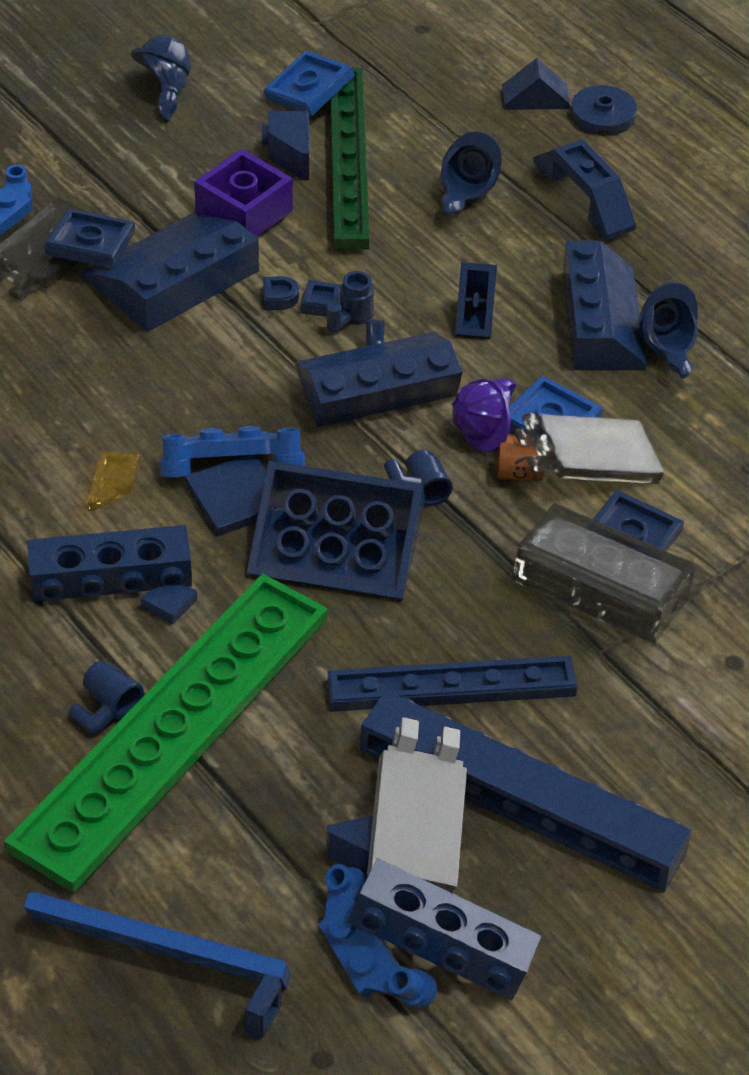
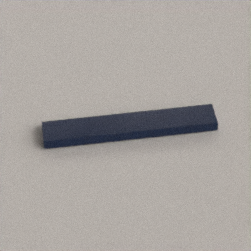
M571 656L327 671L331 712L373 709L385 691H389L399 697H406L419 706L574 697L577 695L578 688Z

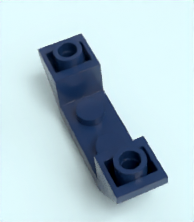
M583 139L533 158V163L550 181L568 175L590 198L588 221L606 240L636 230V222L621 178Z

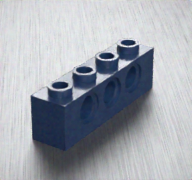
M186 525L27 540L33 602L151 591L167 585L192 587L191 556Z
M379 858L376 859L347 923L511 1001L515 997L528 971L541 935Z

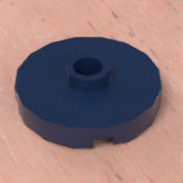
M606 85L591 86L580 90L574 95L571 103V116L573 121L583 130L593 134H599V130L608 131L607 135H615L628 130L634 124L637 105L635 99L629 93L617 87Z

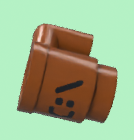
M508 436L505 443L500 442L497 480L532 482V479L543 480L546 450L535 449L533 438Z

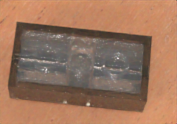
M554 503L518 544L512 580L655 644L688 601L696 564Z

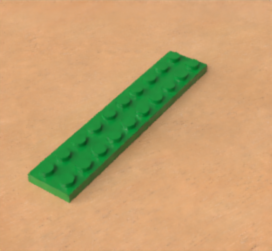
M262 573L4 840L5 852L74 893L328 619V608Z

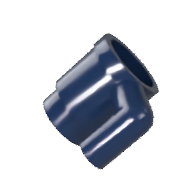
M362 271L347 273L340 287V304L331 302L327 305V329L332 333L338 332L348 323L355 325L365 324L367 320H371L374 317V286L370 275Z
M429 450L416 451L407 458L405 463L407 476L404 475L396 459H390L384 464V469L390 480L422 484L425 493L424 505L426 506L440 504L452 493L453 484L451 479L447 476L440 460Z
M98 661L85 673L83 686L89 691V695L99 702L102 707L92 715L80 704H75L70 708L68 717L89 734H97L114 717L122 719L143 697V686L136 680L131 679L115 665H109L105 661Z

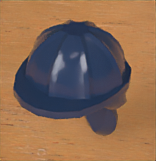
M161 35L148 40L142 48L132 50L131 57L137 63L145 66L160 82L162 91L159 98V112L165 121H171V115L177 109V96L186 87L191 63L188 50L181 40L174 36Z
M481 131L466 132L447 150L442 160L440 175L441 184L447 192L441 199L443 215L446 216L460 212L464 208L465 202L478 200L495 186L501 171L502 150L496 139L488 133Z
M674 281L666 282L656 287L647 298L639 313L638 332L645 344L655 354L664 357L666 362H668L669 368L684 379L693 369V364L687 358L686 353L695 345L698 335V305L695 293L686 284Z

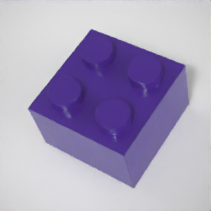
M240 149L194 181L195 213L237 221L256 237L293 211V178L243 149Z

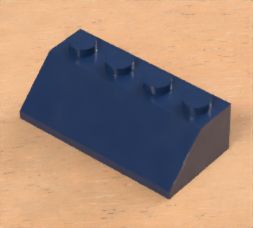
M566 241L563 281L573 369L646 370L647 362L644 341L638 332L639 306L633 268L602 241Z
M436 332L295 362V368L317 427L457 396L463 374L451 341Z

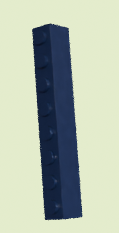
M385 691L361 724L360 751L379 759L383 750H387L388 745L392 746L394 730L400 726L402 717L419 721L418 740L414 750L433 755L435 739L437 736L441 737L443 727L460 730V746L456 760L463 761V767L467 768L465 800L660 891H666L687 855L692 830L682 826L678 821L658 815L643 808L635 801L625 800L604 790L595 783L586 782L566 773L558 766L546 764L527 755L518 748H511L489 738V736L481 731L467 728L452 721L446 715L437 714L415 704L406 697H399L389 691Z

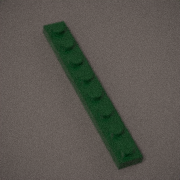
M352 67L355 76L331 98L334 250H369L363 68Z

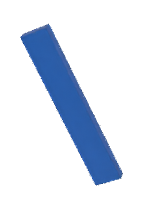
M36 892L28 893L24 909L34 920L258 982L262 981L266 973L279 978L281 988L287 989L291 973L286 962L276 958Z

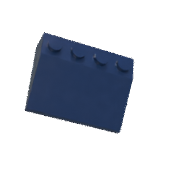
M192 213L125 248L113 268L93 265L83 270L82 276L146 332H149L259 271V239L237 221Z
M269 461L247 575L259 577L263 573L274 580L403 600L424 507L425 493L423 485ZM274 504L281 505L280 507L273 510Z

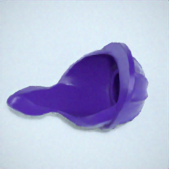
M505 378L496 380L479 379L470 382L461 388L452 403L453 423L461 431L467 442L477 451L492 452L499 449L500 442L505 443L510 432L511 415L509 403L511 395L517 386L513 380Z

